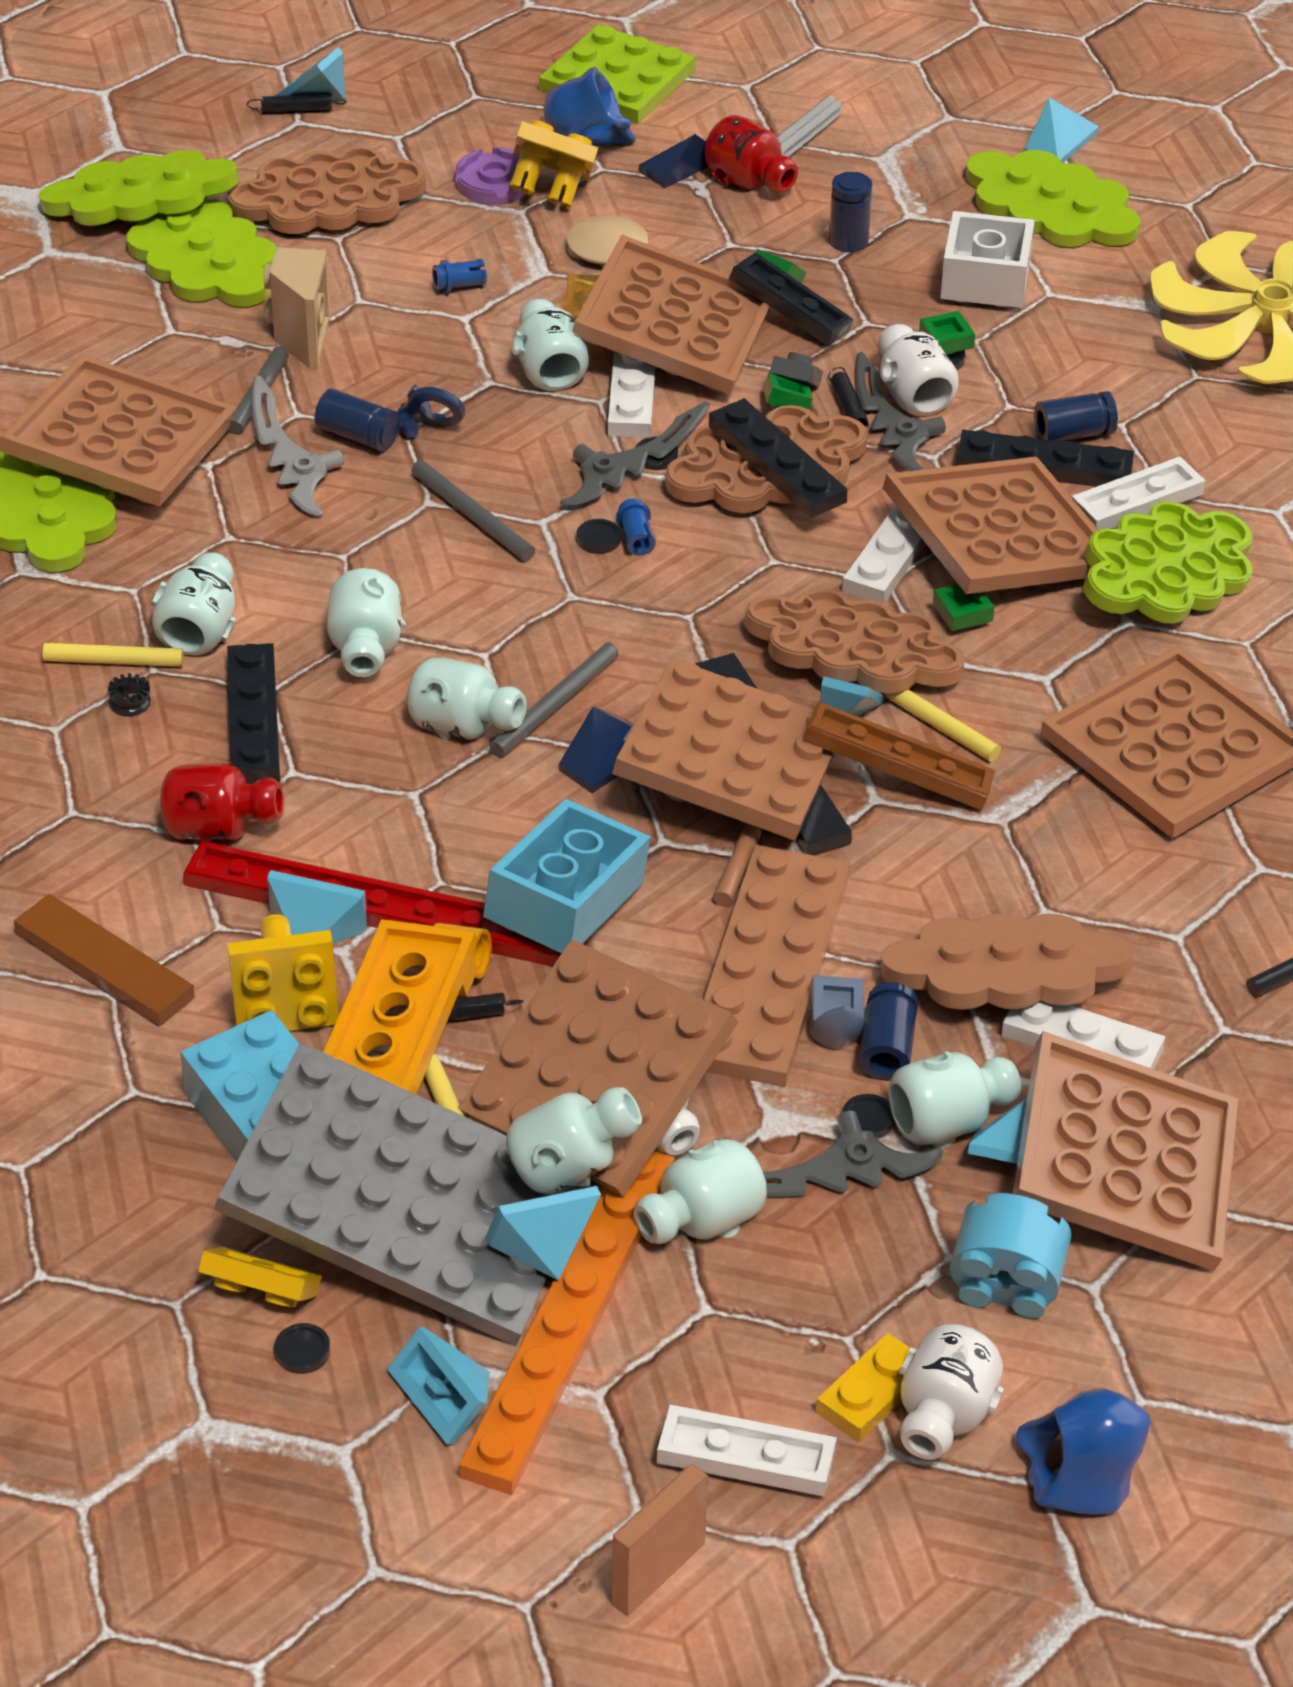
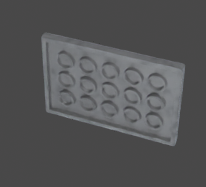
M300 1042L219 1194L214 1210L514 1346L517 1345L547 1277V1274L489 1246L485 1238L498 1206L550 1196L532 1190L521 1179L510 1159L506 1135ZM571 1185L551 1195L584 1189L586 1186Z

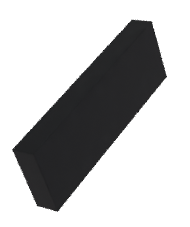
M757 252L744 259L732 269L729 277L730 280L825 345L829 346L850 330L854 321L852 317Z

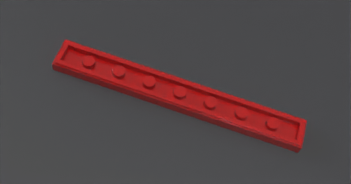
M200 842L183 873L184 886L269 904L267 877L271 870L365 891L367 926L378 928L381 919L429 926H434L436 923L482 928L487 929L490 933L492 954L551 967L554 966L562 954L484 918V902L210 842Z

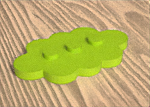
M179 150L161 157L142 154L132 156L122 162L101 161L92 163L78 170L74 179L62 180L47 185L38 195L44 213L55 217L73 215L74 221L81 225L98 226L116 219L133 222L148 219L158 213L168 215L186 213L200 206L206 196L218 195L231 190L238 184L240 179L236 163L229 159L205 160L203 154L198 151Z
M1043 150L1023 151L1014 157L998 151H984L972 155L967 160L966 180L977 189L976 205L979 210L987 215L1035 220L1033 234L1042 233L1044 238L1053 245L1074 248L1093 240L1103 245L1118 247L1132 243L1139 236L1140 217L1134 210L1128 207L1129 191L1126 187L1114 180L1096 178L1093 170L1085 165L1075 163L1063 164L1059 157Z
M204 199L200 206L186 213L173 215L158 213L148 219L136 221L137 225L133 226L127 233V246L130 255L139 261L147 263V270L152 278L161 282L171 283L174 294L183 300L203 302L218 297L230 306L251 307L265 301L270 295L271 289L264 288V269L266 264H272L276 250L275 244L266 238L257 237V227L248 219L233 217V211L230 206L222 201Z
M0 451V549L10 552H27L31 564L44 571L62 572L70 570L79 565L85 558L86 544L101 542L110 537L116 530L117 514L113 505L116 499V491L103 489L96 484L73 476L62 475L56 470L33 462L22 461L18 457Z
M1170 501L1156 503L1150 508L1148 515L1140 513L1126 514L1119 519L1115 529L1105 528L1097 530L1091 535L1084 553L1086 561L1091 566L1083 585L1084 593L1092 604L1110 613L1125 614L1138 609L1149 618L1161 623L1174 624L1182 622L1188 617L1191 609L1201 611L1215 609L1224 594H1238L1247 587L1253 572L1251 562L1245 556L1253 538L1251 530L1243 520L1233 514L1224 511H1211L1198 515L1186 505Z

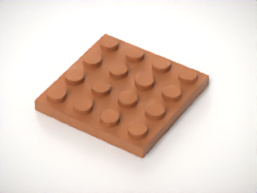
M621 235L578 314L572 332L589 344L608 348L624 354L629 359L642 361L664 369L669 374L680 375L704 384L709 389L731 394L771 307L730 280V275Z
M81 354L0 436V451L18 457L22 461L33 462L56 470L62 475L73 476L96 484L103 489L113 490L134 497L143 503L154 504L160 507L228 431L230 421L237 413V407Z
M1037 457L886 474L882 489L966 594H979L994 590L1017 589L1025 586L1086 579L1091 566L1086 561L1084 553L1091 535L1098 528Z
M1179 645L1044 719L1041 725V736L1172 839L1293 768V730Z
M670 658L619 752L612 774L795 841L835 753L803 741L814 709L790 701L780 694H771L748 686L736 678H726L704 670L694 663Z
M571 939L458 1106V1109L464 1113L465 1117L507 1136L509 1126L513 1120L562 1094L577 1093L586 1097L594 1104L598 1101L600 1095L610 1088L623 1087L627 1089L640 1109L642 1123L639 1129L628 1137L611 1138L614 1151L611 1164L589 1176L591 1181L624 1197L739 1021L729 1010Z
M1043 1031L1035 1044L1013 1194L1040 1201L1049 1207V1215L1058 1218L1062 1217L1064 1220L1215 1271L1223 1259L1238 1098Z

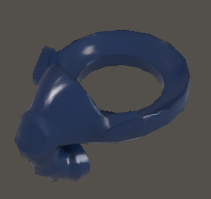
M415 384L407 393L408 400L402 403L397 410V414L400 417V433L404 434L407 438H415L418 434V425L413 419L432 426L445 427L459 424L465 416V406L454 394L435 387L418 388ZM429 401L445 405L451 410L453 416L445 417L443 414L433 413Z

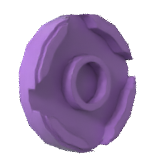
M493 148V153L482 154L481 149L462 157L456 165V187L461 195L471 201L483 204H506L525 197L527 194L523 193V188L527 177L523 178L519 192L509 187L519 157L513 156L514 150Z

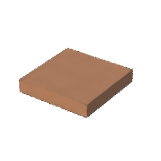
M693 1464L681 1471L613 1534L612 1605L627 1617L705 1545L708 1475Z

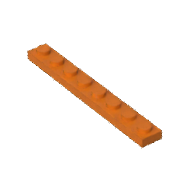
M654 1151L624 1197L602 1186L600 1190L601 1196L560 1279H554L459 1463V1478L513 1495L642 1237L634 1219V1208L637 1202L647 1194L655 1193L661 1195L660 1182L663 1172L675 1162V1157Z

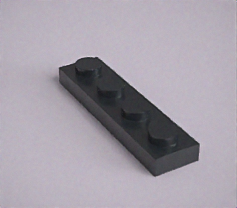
M745 398L709 413V427L810 518L847 503L848 489Z
M962 429L956 466L1037 457L1058 482L1097 487L1132 474L1135 451L1120 449L1114 446L1101 447L1077 444L1072 441L1061 442L1036 439L1030 436H1012L990 433L984 430L972 431Z
M274 643L227 646L231 765L241 770L247 784H254L262 778H272L281 783Z

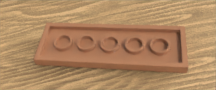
M760 845L754 846L704 1000L731 1011L739 1022L706 1072L786 1087L810 1008V982L813 975H820L848 883L850 862Z

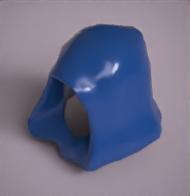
M597 67L588 69L582 76L570 79L546 94L544 119L547 124L554 128L553 132L567 137L571 133L582 135L592 141V146L607 144L630 145L636 142L637 138L630 129L631 121L620 114L614 91L606 77Z
M1097 1388L1082 1391L1064 1404L1057 1406L1050 1413L1019 1426L1016 1439L1018 1445L1031 1460L1027 1477L1034 1486V1499L1036 1503L1042 1507H1052L1082 1514H1113L1129 1496L1132 1470L1142 1454L1151 1424L1149 1414L1132 1399L1112 1390ZM1061 1433L1063 1462L1057 1475L1051 1472L1046 1465L1047 1451L1054 1438Z

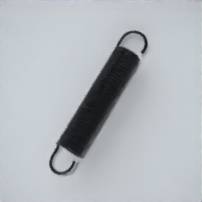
M332 94L262 96V99L249 100L246 105L251 109H259L250 107L248 103L251 101H261L262 113L331 111L332 101L343 102L336 103V105L346 104L347 101L333 100Z
M843 367L832 369L828 374V379L832 384L845 416L858 420L865 428L867 427L868 431V419L846 370ZM835 369H843L844 372H837L832 376V378H830V374L832 371H834Z
M503 992L457 998L447 1021L464 1020L467 1018L474 1019V1017L479 1018L497 1014L502 1015L505 1014L504 1004L507 1006L523 1003L524 1000H508L506 1002Z

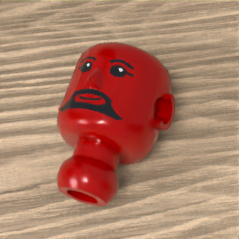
M730 115L715 124L708 134L704 148L705 162L712 170L711 173L714 178L722 185L728 186L732 183L743 189H757L766 185L772 192L782 193L788 191L796 182L798 177L797 164L791 157L782 155L781 144L775 136L773 129L770 128L768 130L759 123H755L743 116Z
M231 764L180 765L168 771L162 782L160 793L162 821L169 835L179 841L198 843L201 841L210 843L214 841H234L243 836L249 819H256L263 824H271L282 817L284 811L283 788L281 783L272 778H262L254 784H247L241 770Z

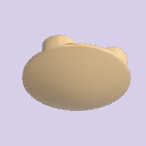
M615 215L593 216L579 221L569 230L567 235L568 254L575 259H583L591 263L601 264L603 269L621 235L648 244V235L640 224L631 219Z

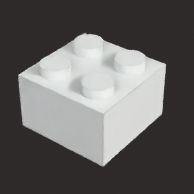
M953 211L944 254L940 299L954 300L958 303L991 304L1001 308H1023L1031 261L1035 220Z

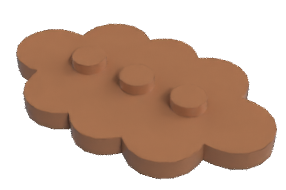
M354 147L343 151L339 155L328 151H314L307 153L299 160L275 158L264 162L257 169V178L239 182L228 192V200L235 217L248 219L249 221L268 220L272 228L282 233L301 234L317 226L328 230H341L352 226L357 221L380 223L396 216L399 212V201L414 199L423 194L426 189V172L421 165L414 161L405 159L387 161L382 153L367 147Z
M793 405L778 407L765 416L841 484L848 480L850 461L861 457L866 451L868 432L861 422L849 416L835 415L819 419L812 411ZM703 427L692 432L686 439L685 456L673 460L666 469L665 486L667 491L674 498L684 502L697 503L714 499L722 508L737 513L755 512L763 508L769 501L784 504L793 503L710 427Z
M825 589L806 591L796 597L795 600L775 595L762 596L752 600L746 607L744 620L746 629L752 635L769 641L768 652L770 657L786 667L797 669L812 668L822 678L824 676L845 682L857 681L862 686L886 694L906 691L915 682L940 687L955 684L962 679L965 664L963 653L954 645L938 640L939 629L937 625L924 616L912 613L895 614L888 606L878 601H850L840 593Z
M992 914L984 916L975 922L962 918H942L927 923L921 929L920 939L898 941L888 945L881 955V974L887 982L900 983L910 987L912 990H927L932 1000L950 1009L967 1010L990 1003L1003 1009L1018 1010L1028 1008L1040 1000L1053 1005L1068 1006L1079 1004L1089 999L1095 993V983L1112 982L1125 977L1132 970L1133 947L1129 941L1114 934L1101 932L1085 933V929L1080 922L1061 914L1035 915L1026 920L1009 914Z

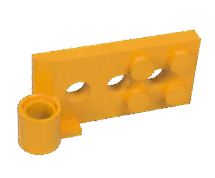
M381 919L323 1053L417 1095L457 996H467L474 979L483 978L487 972L492 952V941L489 931L482 928L436 923L434 926ZM416 965L425 967L422 972L415 976L408 977L402 975L409 967ZM396 1005L408 1006L400 1015H385L390 1008ZM381 1045L391 1046L389 1051L382 1056H367L369 1052L376 1050Z

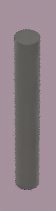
M277 346L272 350L257 374L263 378L269 388L289 356L288 351L281 346ZM253 382L239 403L237 413L230 421L228 431L232 434H241L253 415Z

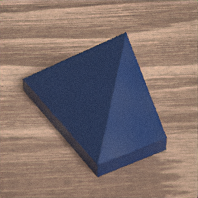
M694 134L639 164V172L664 189L708 168L704 157L705 140Z
M593 706L559 762V771L593 794L618 777L612 774L614 764L625 743L624 737L635 724L626 718Z

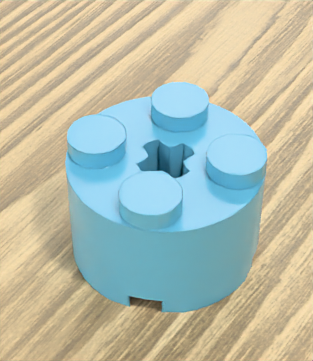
M997 1193L988 1195L985 1204L975 1207V1200L969 1203L964 1211L950 1265L951 1276L960 1288L959 1298L967 1305L979 1308L988 1306L990 1302L1011 1306L1016 1313L1027 1318H1038L1044 1315L1046 1306L1051 1304L1058 1295L1071 1241V1230L1068 1223L1061 1217L1059 1225L1055 1220L1047 1216L1048 1206L1040 1201L1021 1195Z

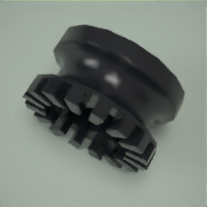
M128 673V677L122 674L120 679L114 677L113 681L109 682V707L115 714L123 717H132L144 713L150 707V685L145 677L140 678L138 674L132 677V674Z

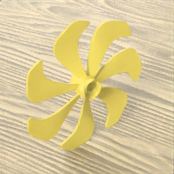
M1226 231L1198 246L1195 253L1197 265L1208 276L1236 292L1215 291L1191 285L1182 280L1173 261H1168L1151 271L1150 283L1153 297L1161 307L1169 311L1187 315H1217L1242 312L1238 316L1219 325L1196 330L1175 325L1168 320H1162L1161 332L1165 342L1202 359L1220 360L1236 353L1250 338L1255 329L1262 333L1273 335L1271 353L1264 362L1251 366H1241L1238 372L1247 378L1263 384L1293 381V332L1289 328L1290 322L1293 319V241L1286 242L1277 249L1273 263V279H1266L1262 282L1246 268L1241 258L1242 251L1256 240V234Z

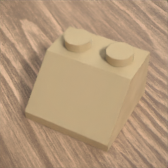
M276 247L272 264H266L264 269V288L271 289V298H268L266 308L267 323L273 324L274 341L308 368L318 369L330 323L327 250Z

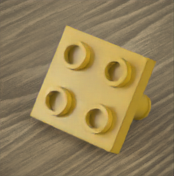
M532 120L531 123L522 121L513 156L519 157L509 187L519 192L523 178L527 177L523 193L533 195L541 167L544 166L556 170L557 173L547 200L557 205L560 193L564 190L565 193L560 206L571 208L579 180L582 179L587 182L589 180L598 147L592 146V141L582 135L571 133L567 137L555 133L551 125L542 121Z
M274 914L264 918L260 924L262 939L227 943L236 1026L270 1010L276 1014L288 1031L335 1025L339 1017L333 941L330 930L292 935L289 920L285 916Z

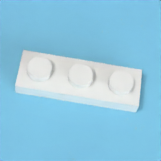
M614 351L608 436L651 437L656 366L629 359L624 354Z
M1177 457L1073 495L1072 499L1098 530L1116 527L1119 519L1126 514L1140 513L1148 515L1150 508L1156 503L1164 501L1181 503L1203 495L1206 480L1185 460Z
M896 505L843 577L842 592L885 604L926 545Z
M1041 1000L1025 1009L1010 1010L1003 1022L1002 1037L1035 1047L1041 1033L1045 1031L1155 1069L1164 1050L1166 1036L1078 1007L1053 1005Z
M670 1405L657 1448V1463L684 1469L693 1464L704 1473L825 1497L836 1452L837 1437Z

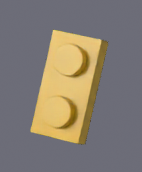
M225 1247L203 1250L198 1269L200 1273L214 1276V1285L235 1292H246L247 1286L265 1291L264 1299L266 1301L288 1307H296L297 1301L317 1297L322 1275Z
M889 1333L885 1334L817 1398L816 1413L860 1443L902 1403L901 1382L903 1376L899 1375V1371L906 1360L910 1348Z

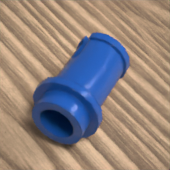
M483 259L448 263L447 260H441L439 265H433L432 279L435 289H442L444 293H450L452 288L486 285V269L480 270L481 267L485 266Z
M634 498L625 500L619 505L616 513V522L624 530L628 551L633 553L635 550V555L639 556L651 552L655 547L656 541L649 524L651 512L648 505Z

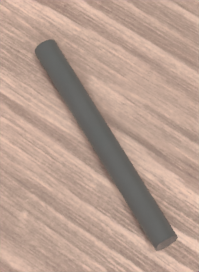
M418 460L414 463L411 470L414 476L518 558L527 562L534 556L535 547L424 460Z
M609 642L601 646L527 710L524 720L518 728L503 731L490 742L489 748L491 752L499 758L506 755L618 657L617 648Z

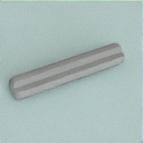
M832 96L825 97L780 133L777 138L781 144L782 155L791 156L842 114L840 108L842 106L841 100H835Z

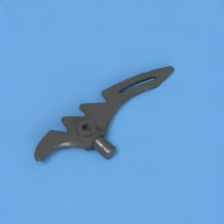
M859 352L856 359L858 396L865 411L878 410L871 428L874 430L887 429L880 443L884 446L899 445L892 452V456L903 467L910 471L924 470L916 460V450L922 442H928L930 436L945 433L944 419L936 417L922 421L918 417L912 419L897 411L888 403L880 390L878 370L863 352ZM865 371L870 372L873 396L869 395L866 386Z
M705 401L677 416L672 424L657 438L627 451L606 454L604 451L594 452L584 444L578 445L573 451V458L581 463L584 483L578 492L561 500L560 504L574 506L591 501L603 494L602 484H609L615 488L621 487L625 471H631L635 475L642 474L647 456L652 455L659 459L666 456L693 430L709 408L710 403ZM686 419H689L685 423V425L673 437H671L680 428Z
M845 1111L836 1118L842 1137L836 1139L834 1144L827 1150L796 1166L763 1172L766 1182H780V1184H766V1197L803 1196L807 1190V1180L838 1192H845L848 1189L846 1176H851L876 1187L882 1183V1167L887 1168L901 1178H905L925 1171L935 1165L941 1159L943 1150L939 1147L921 1153H904L893 1150L881 1143L874 1136L873 1131H862L855 1111Z

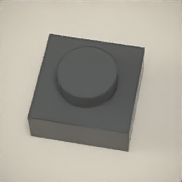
M789 352L787 359L774 356L770 373L808 383L810 386L818 388L823 375L821 369L812 365V357L794 352Z

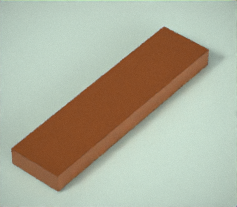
M817 702L803 741L980 810L983 809L995 774L994 769L822 702Z
M50 893L14 920L16 934L158 1026L195 998L193 984Z

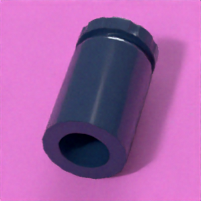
M843 172L836 175L832 181L829 243L833 248L842 252H858L867 247L869 243L873 183L868 176L862 173Z
M334 388L327 389L322 394L315 410L314 417L317 428L371 447L377 451H387L394 443L399 431L400 417L396 411Z
M1109 391L1036 402L1034 407V423L1039 439L1068 441L1099 436L1101 434H1113L1117 430L1118 413L1116 403Z
M896 982L881 983L873 987L868 994L859 1065L868 1076L878 1080L891 1081L893 1074L899 1068L911 1063L918 997L906 985Z

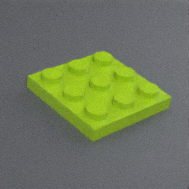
M597 24L539 77V91L548 93L560 84L582 76L588 69L597 67L606 77L614 91L620 114L631 122L639 124L696 70V56L681 52L675 47H666L648 41L641 36H632L617 31L611 26Z

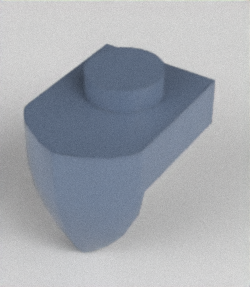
M813 975L810 982L811 1036L817 1042L832 1050H840L854 1044L860 1038L864 1029V979Z

